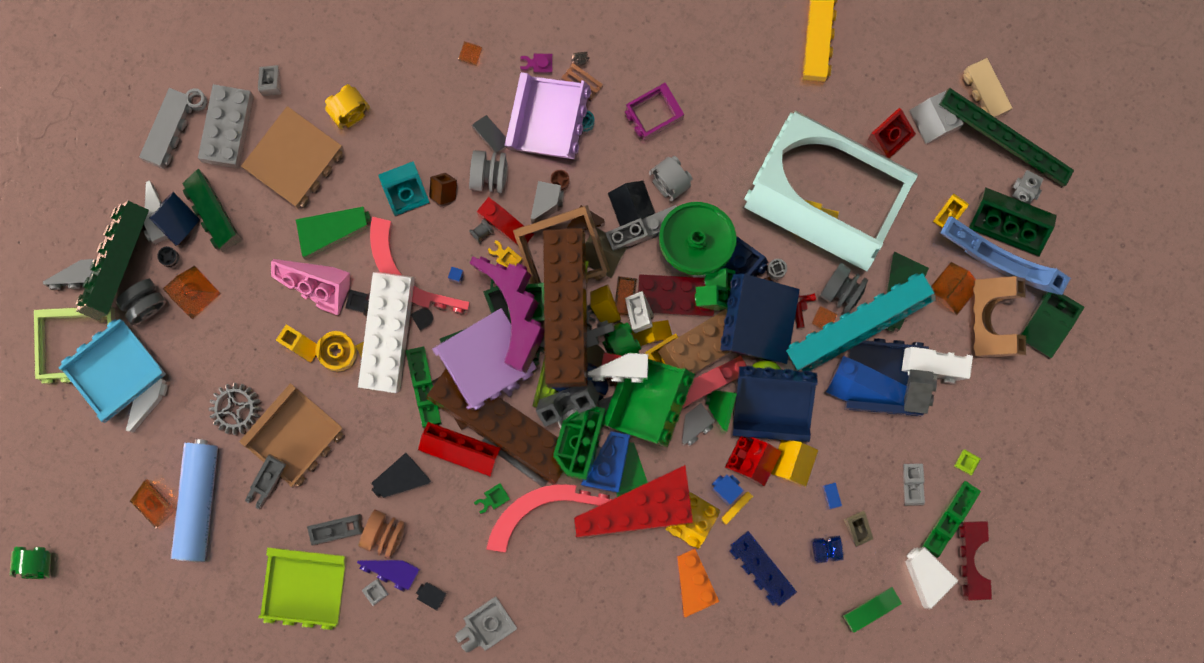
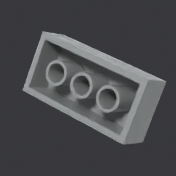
M213 84L198 159L202 163L239 169L254 97L251 91Z

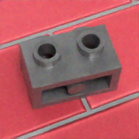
M910 369L904 397V411L928 414L929 406H933L934 401L932 391L936 392L937 380H934L933 372Z

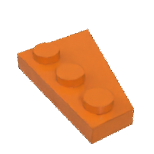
M696 549L677 556L685 618L718 603L719 599Z

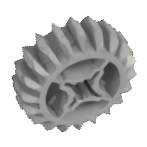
M233 383L232 389L229 384H226V391L220 387L219 391L221 394H213L217 400H210V403L215 404L214 407H209V411H215V413L210 415V418H217L213 424L215 426L220 424L218 428L220 431L226 427V434H229L231 429L233 435H237L238 429L241 434H244V427L250 430L251 426L249 424L256 423L253 418H260V415L255 412L262 410V408L255 405L261 401L259 399L253 400L257 393L250 394L252 388L248 387L245 390L244 384H241L239 389L237 383ZM234 394H243L248 399V402L238 403ZM228 396L227 407L220 411L223 400ZM234 403L236 406H241L237 409L236 414L233 411L230 412L234 408ZM250 407L249 415L242 422L243 411ZM232 415L237 424L226 423L222 416Z

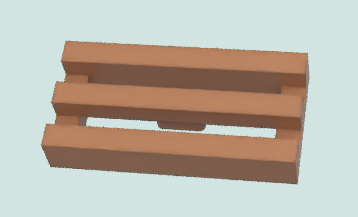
M572 63L561 79L573 82L568 78L570 75L581 83L583 79L572 71L578 72L597 86V88H594L590 85L593 93L592 95L590 94L589 99L592 101L603 87V84Z

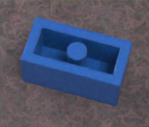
M451 267L448 276L449 281L461 285L464 271Z
M836 482L824 485L823 489L829 509L842 506Z

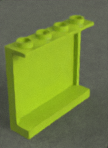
M267 548L266 555L268 560L261 615L258 618H263L265 623L275 624V620H281L283 625L294 626L295 622L302 623V627L314 628V624L322 625L321 629L333 630V626L337 627L339 624L347 556Z

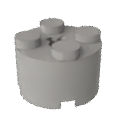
M676 156L665 158L649 171V175L653 174L655 178L652 181L656 188L665 198L670 196V201L675 200L691 187L690 182L693 180L690 173L682 169L681 163Z

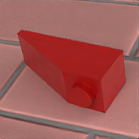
M488 197L477 210L478 216L485 219L488 224L518 246L513 230L524 227V225ZM533 233L525 235L527 243L534 236Z

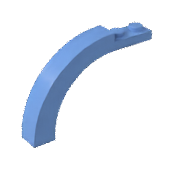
M948 217L940 232L976 260L1008 277L1018 276L1025 278V284L1034 288L1062 295L1071 279L1056 268L1030 262L996 246L954 217Z

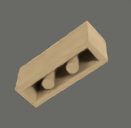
M988 58L965 69L964 79L968 85H971L973 89L972 95L975 101H979L981 109L995 118L1005 115L1012 110V106Z

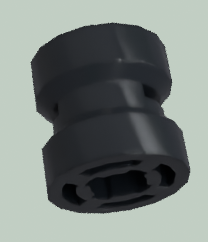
M163 247L157 254L159 262L165 267L173 268L179 264V253L172 247Z

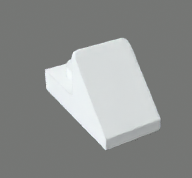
M641 291L626 297L625 301L634 333L653 327L651 318L654 317V314L644 292Z

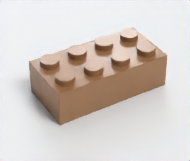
M725 309L661 348L658 352L667 365L680 369L685 368L697 374L730 354L732 351L720 350L727 310Z

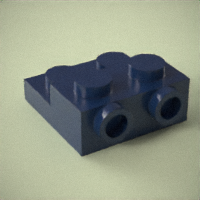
M736 237L734 253L729 262L721 269L727 268L734 270L735 274H747L757 277L759 273L764 274L766 272L769 262L764 255L739 237Z

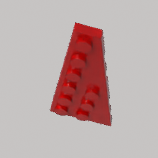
M686 465L575 517L576 537L581 538L693 524Z

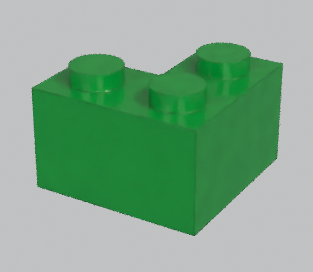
M724 268L707 274L704 279L706 286L696 287V306L715 311L727 310L731 280L735 271Z

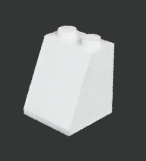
M925 547L913 548L907 554L908 559L905 563L922 606L925 609H931L958 580Z

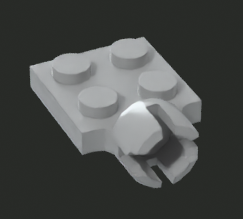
M495 596L463 618L466 626L458 631L455 637L458 643L467 637L470 639L461 646L465 652H470L478 646H481L486 651L514 632L517 627Z

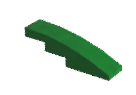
M425 347L405 350L422 427L425 428L428 422L441 425L438 406L426 399L433 387Z
M964 481L922 547H925L933 556L938 558L966 518L981 491L967 481Z

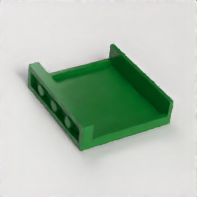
M648 359L647 380L643 379V383L631 382V379H624V382L617 383L602 424L613 430L668 447L676 423L679 421L680 412L686 402L688 391L693 384L695 374L685 368L680 369Z

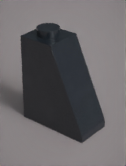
M405 453L371 483L373 485L371 490L378 498L382 496L386 499L428 486L433 482L414 460Z

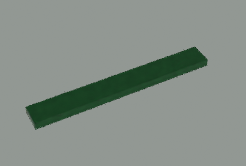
M947 89L939 103L941 107L956 115L1063 187L1067 185L1074 169L953 89Z

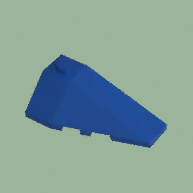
M842 356L826 393L844 401L904 406L907 386L862 363Z

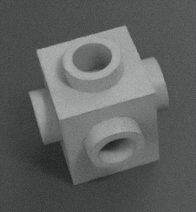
M1026 170L1022 178L1018 177L1014 183L1013 188H1015L1012 196L1027 204H1030L1033 199L1037 200L1042 192L1039 188L1043 178Z

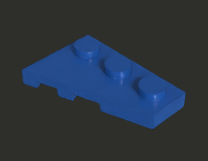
M611 431L593 463L587 480H583L581 485L619 493L631 435Z

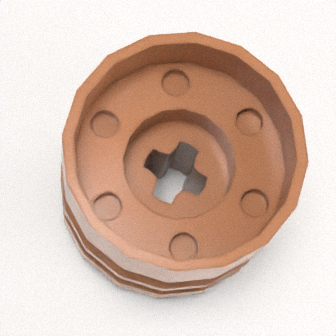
M374 509L362 533L359 547L372 551L375 545H379L377 555L381 556L386 548L385 558L390 559L401 543L405 522L400 520L397 527H394L397 518L393 517L389 524L385 523L387 514Z

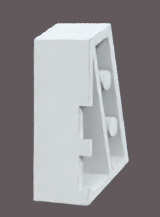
M909 347L904 350L902 371L908 372V376L910 369L930 371L934 373V380L941 378L944 379L945 383L955 384V381L970 379L973 356L961 357L950 352L945 354L936 352V350Z

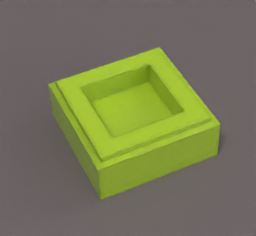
M963 449L954 467L972 476L981 458Z

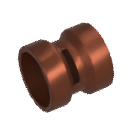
M564 170L554 171L551 175V184L561 185V191H565L570 184L568 173Z

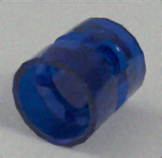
M840 535L828 537L827 540L824 538L812 539L815 563H824L828 559L831 561L843 560V547Z

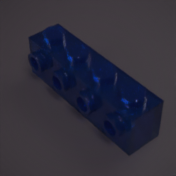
M749 531L729 545L731 555L736 560L739 558L742 561L743 565L741 567L747 575L752 574L756 580L753 582L760 591L762 589L765 590L768 594L766 599L772 606L775 604L777 607L781 606L797 593Z

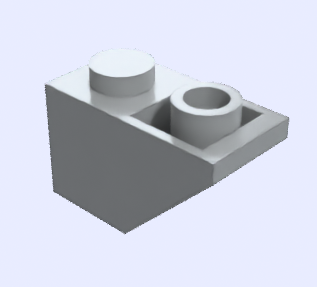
M702 403L685 415L681 442L683 446L687 443L689 446L698 440L697 435L701 432L706 434L714 428L712 424L715 420Z

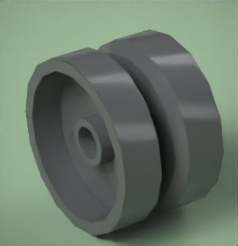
M150 278L134 284L125 290L115 301L121 311H127L125 317L131 325L148 319L166 304L160 292L155 293L157 287Z

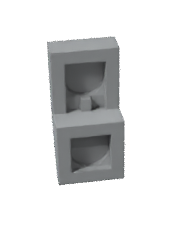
M904 464L905 506L924 505L923 464Z

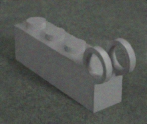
M171 88L168 89L141 151L140 159L162 169L170 163L172 158L171 151L173 148H176L179 142L178 135L186 126L187 120L185 119L187 114L191 113L192 110L201 111L207 106V98L201 90L194 88L184 94ZM194 96H201L198 104H191Z

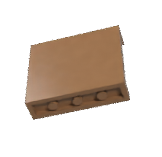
M286 106L241 167L299 209L307 204L310 193L312 191L315 192L319 188L320 180L323 176L327 177L332 170V164L341 159L344 149L342 145Z
M290 383L239 442L263 462H265L269 454L285 462L287 465L280 477L289 486L294 488L295 486L299 487L306 478L304 476L308 471L312 472L318 466L317 461L320 457L324 458L331 451L330 446L334 441L337 443L344 434L342 432L345 429Z

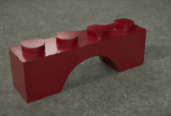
M988 521L962 522V526H959V538H962L963 545L960 546V557H963L961 577H964L965 584L962 585V596H965V600H992L991 580L983 577L977 571L974 562L977 549L983 543L989 541Z

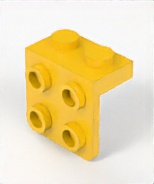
M689 492L693 524L669 526L665 530L686 541L690 546L699 549L718 518L720 510Z

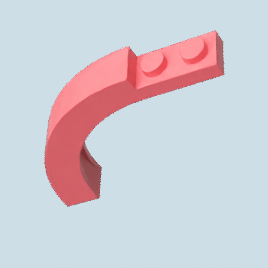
M372 217L370 242L372 254L379 271L402 275L394 263L390 248L392 222ZM414 286L412 304L420 308L430 310L431 303H433L436 308L445 309V307L453 308V312L461 314L464 311L469 312L470 302L433 294Z
M740 355L693 379V384L690 386L682 409L737 380L739 366H747L742 356Z
M559 484L535 489L518 498L502 513L492 529L486 549L506 553L509 539L517 524L530 511L541 505L555 501H574L600 506L612 499H610V495L598 494V497L590 496L591 492L579 490V494L575 493L576 485Z

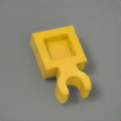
M496 240L494 243L498 246V250L492 251L490 248L488 249L491 255L498 256L496 262L507 268L509 263L516 266L517 263L523 260L511 248L507 247L503 250L501 243Z

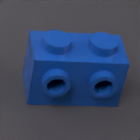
M720 475L712 483L714 486L712 491L727 506L731 505L744 490L739 486V480L733 475L730 477L728 475L724 477Z

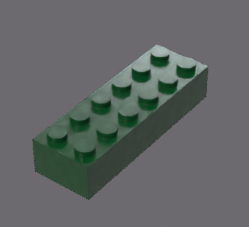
M126 201L117 208H114L110 217L113 219L111 225H107L104 231L105 240L99 244L97 253H99L97 260L94 259L90 266L91 275L84 281L83 288L85 290L83 295L80 294L76 301V305H78L76 312L95 320L108 315L147 217L148 209L131 201Z

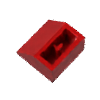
M740 436L725 468L765 486L782 451L754 437Z

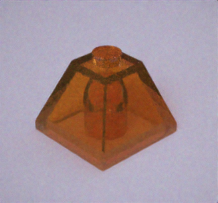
M196 266L177 275L163 288L191 319H194L221 294Z

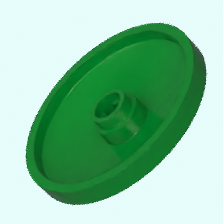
M689 202L677 206L664 218L659 233V245L665 259L677 270L690 275H707L720 270L731 259L736 246V231L731 219L718 207L704 202Z

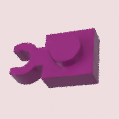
M534 53V59H530L528 56L520 57L521 61L528 62L526 66H520L521 71H528L530 68H533L534 74H552L553 54Z

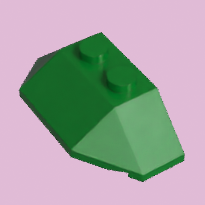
M596 406L581 413L577 411L563 420L553 457L567 476L587 480L592 470L601 438L605 408Z

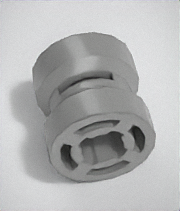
M782 259L772 260L767 268V275L773 280H780L787 272V264Z

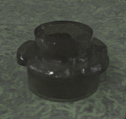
M577 52L572 54L573 59L571 61L575 62L576 65L587 64V60L590 57H588L587 52Z

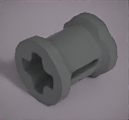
M482 219V223L475 229L469 230L479 244L482 243L484 237L494 232L485 219Z

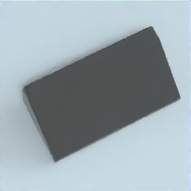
M487 115L472 124V128L493 152H497V155L507 148L505 146V135Z

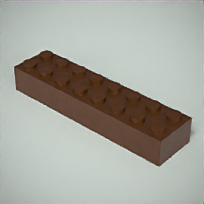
M582 228L543 230L545 384L549 388L588 386L585 233Z
M448 369L444 370L426 399L555 485L564 472L553 457L558 437L499 397L493 400L489 397L484 400L485 405L476 410L474 407L467 409V406H469Z

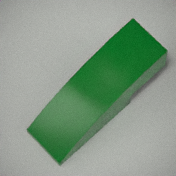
M890 587L844 614L843 617L852 633H855L902 603L893 587Z

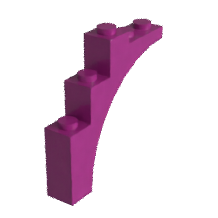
M481 256L479 259L472 257L470 264L475 269L488 275L497 284L508 304L511 316V339L504 363L526 374L545 335V330L541 327L542 324L531 320L539 304L534 299V295L525 291L532 275L527 271V267L519 263L516 266L509 263L507 268L498 263L496 266L492 265L490 260Z

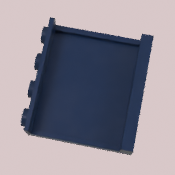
M733 274L720 350L732 351L777 364H787L789 355L786 350L791 345L800 289L747 274Z
M875 338L874 341L865 340L849 349V358L907 386L908 372L902 371L905 348L929 349V346H924V343L912 342V345L905 344V341L893 340V343H886L885 339ZM848 400L845 401L844 410L917 417L924 415V413L904 411V406Z
M739 366L733 417V436L810 442L816 385H818L817 373L808 370L793 371L791 369L779 370L770 367L754 368L753 366Z

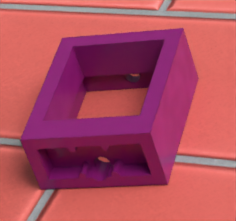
M666 82L627 103L626 111H624L628 120H633L636 125L634 127L638 137L642 136L644 141L684 119V113ZM661 94L674 117L646 132L633 109Z

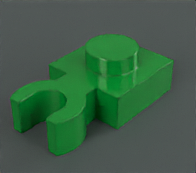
M501 483L484 492L485 499H478L474 504H484V509L479 511L480 514H483L490 505L495 510L508 502L510 498Z

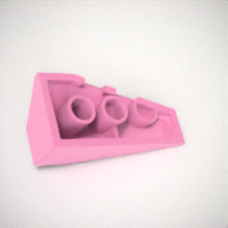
M277 259L271 261V277L289 289H296L302 293L301 297L311 299L317 303L316 306L321 310L335 315L340 314L350 288L349 272L322 265Z

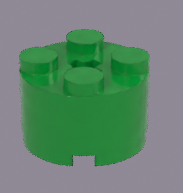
M619 322L614 325V331L600 335V337L604 336L605 341L602 343L608 354L621 356L629 352L639 354V350L642 349L638 340L633 339L631 335L632 329L628 322Z
M14 547V551L11 552L9 576L16 578V574H21L23 579H44V576L50 578L51 553L43 547H34V550H26L25 547Z

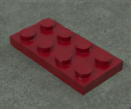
M639 274L638 293L644 292L653 314L714 316V310L696 306V287L706 286L705 278Z

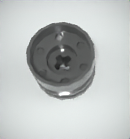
M840 263L821 292L820 297L829 303L835 297H838L837 308H840L843 302H846L847 305L843 311L847 313L861 299L868 279L864 277L860 284L857 283L860 274L857 273L852 279L849 278L851 268Z

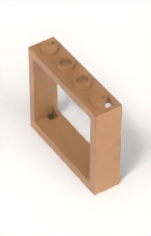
M588 205L513 230L525 267H527V271L532 275L530 278L531 284L541 283L525 235L584 215L601 265L600 268L586 272V283H588L589 278L595 277L597 280L605 277L606 273L610 271Z

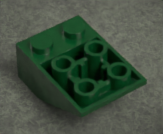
M1046 291L1020 335L1026 336V344L1052 358L1085 307L1064 294L1059 295Z

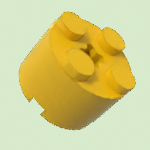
M350 84L343 86L339 93L335 96L331 95L325 100L327 104L325 110L339 129H343L342 126L345 125L347 128L355 125L365 116L363 113L365 109L367 111L370 109V105L356 87H351Z
M331 331L326 333L317 342L316 356L325 368L340 372L349 369L353 365L357 356V349L355 343L348 335L340 331ZM336 347L341 351L337 353V356L332 353L333 350H336Z

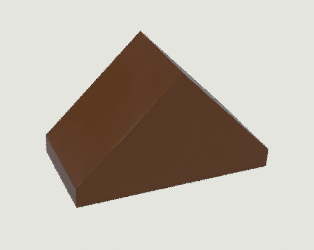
M590 211L595 227L605 226L604 219ZM584 215L573 218L567 229L582 228L583 231L589 230Z

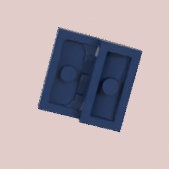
M174 192L149 217L175 246L189 234L200 220Z

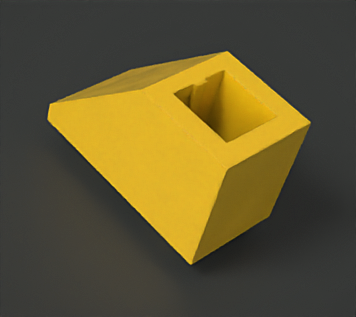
M286 324L276 341L311 363L316 356L317 344Z

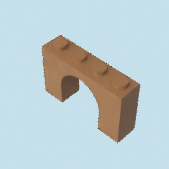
M1013 276L975 280L973 287L975 295L973 307L975 314L973 326L975 333V356L987 358L1026 355V336L1019 334L999 335L991 324L992 311L1000 301L1025 298V278Z

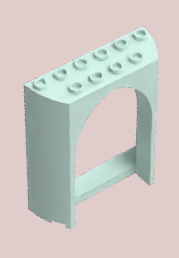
M795 111L794 113L791 112L762 167H760L753 182V185H755L753 191L749 189L744 198L747 201L744 208L868 271L918 174ZM801 145H828L860 159L904 182L876 238H873L804 201L793 190L785 176L782 155L790 149Z

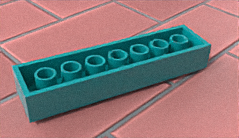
M917 273L908 278V282L903 285L901 283L896 284L887 294L881 293L873 298L874 301L867 304L866 302L856 308L857 311L851 314L847 312L840 317L839 321L835 323L829 322L822 327L823 330L816 333L814 331L808 334L804 341H796L789 345V349L786 351L798 371H812L936 301L935 293L924 274L918 275Z

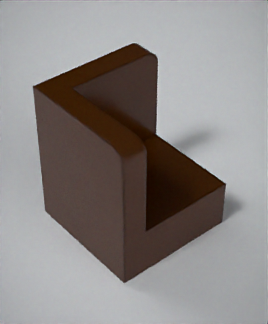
M447 173L431 176L429 197L440 205L455 201L457 180Z

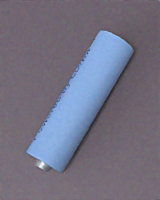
M195 439V443H184L171 559L192 562L206 561L218 446L208 445V440Z

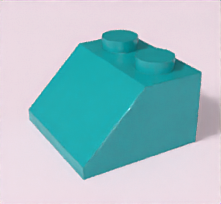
M414 161L378 174L394 216L430 203Z

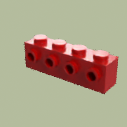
M430 422L427 423L422 433L418 450L487 476H491L500 452L499 447Z

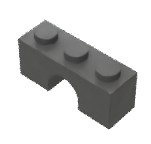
M588 380V386L570 387L540 399L536 412L544 426L562 420L564 414L576 408L578 413L596 407L599 394L592 381Z

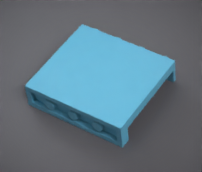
M121 319L111 321L107 325L108 328L106 330L96 333L92 337L91 342L78 347L77 353L72 357L68 356L61 361L62 365L58 367L59 370L65 373L96 412L98 419L103 423L109 421L166 375L127 324Z

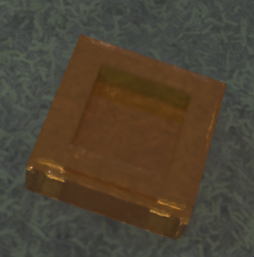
M464 41L458 60L477 66L483 48Z
M820 306L812 324L823 329L822 327L827 323H834L837 314Z

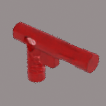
M815 293L805 296L799 294L798 298L801 300L797 303L795 315L797 329L805 328L802 310L808 309L807 301H816Z

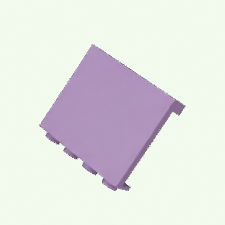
M521 72L505 146L513 151L574 159L575 154L579 150L578 139L583 131L582 121L587 113L586 102L591 94L590 85L581 80V83L532 77L528 73Z
M502 308L432 349L435 355L439 354L469 405L467 409L474 407L476 410L485 405L484 400L489 397L491 400L501 395L500 391L506 388L509 390L517 385V380L520 378L523 381L533 376L532 371L537 369L533 361L526 374L504 363L510 346L511 324Z

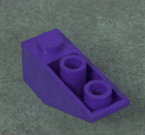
M358 560L357 562L361 565L359 569L369 574L371 571L377 573L378 579L386 583L388 580L394 582V587L403 592L405 589H411L421 570L404 560Z

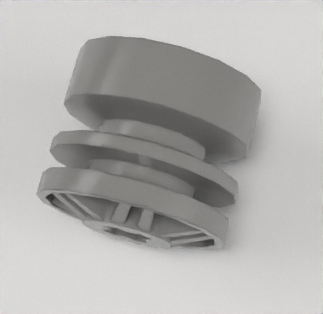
M473 150L469 189L482 191L485 183H489L490 192H493L494 184H497V193H502L508 174L506 153H501L500 161H497V152H493L491 160H487L486 151Z

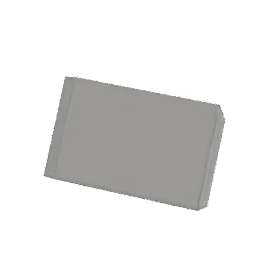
M278 65L259 67L258 90L262 96L281 95Z

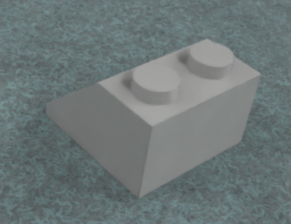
M946 91L927 99L909 111L925 144L959 130L963 125L960 118L939 105Z
M538 181L531 223L546 219L557 212L559 206L563 205L564 191H561V185Z

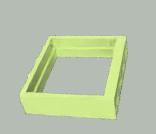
M112 306L108 315L105 316L107 317V325L115 319V308ZM77 308L34 310L35 379L42 381V384L53 383V380H61V383L71 382L65 373L46 374L45 320L88 317L76 312Z

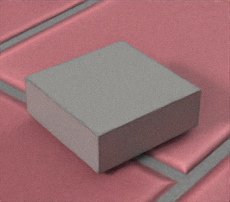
M378 579L362 589V592L372 606L389 595Z

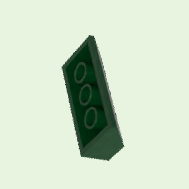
M197 169L182 183L185 187L182 191L187 200H192L194 205L191 207L196 216H201L203 220L201 225L205 232H210L213 237L210 241L214 248H219L223 252L241 242L242 239L206 175L200 169Z
M985 187L969 228L1040 256L1055 227L1057 215Z

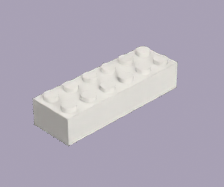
M373 272L358 383L359 388L392 393L400 391L415 277Z

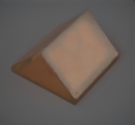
M950 262L932 284L931 288L935 293V298L954 314L958 315L974 295L973 287L975 286L976 279L970 271Z
M149 479L144 480L130 500L156 529L177 509V506Z

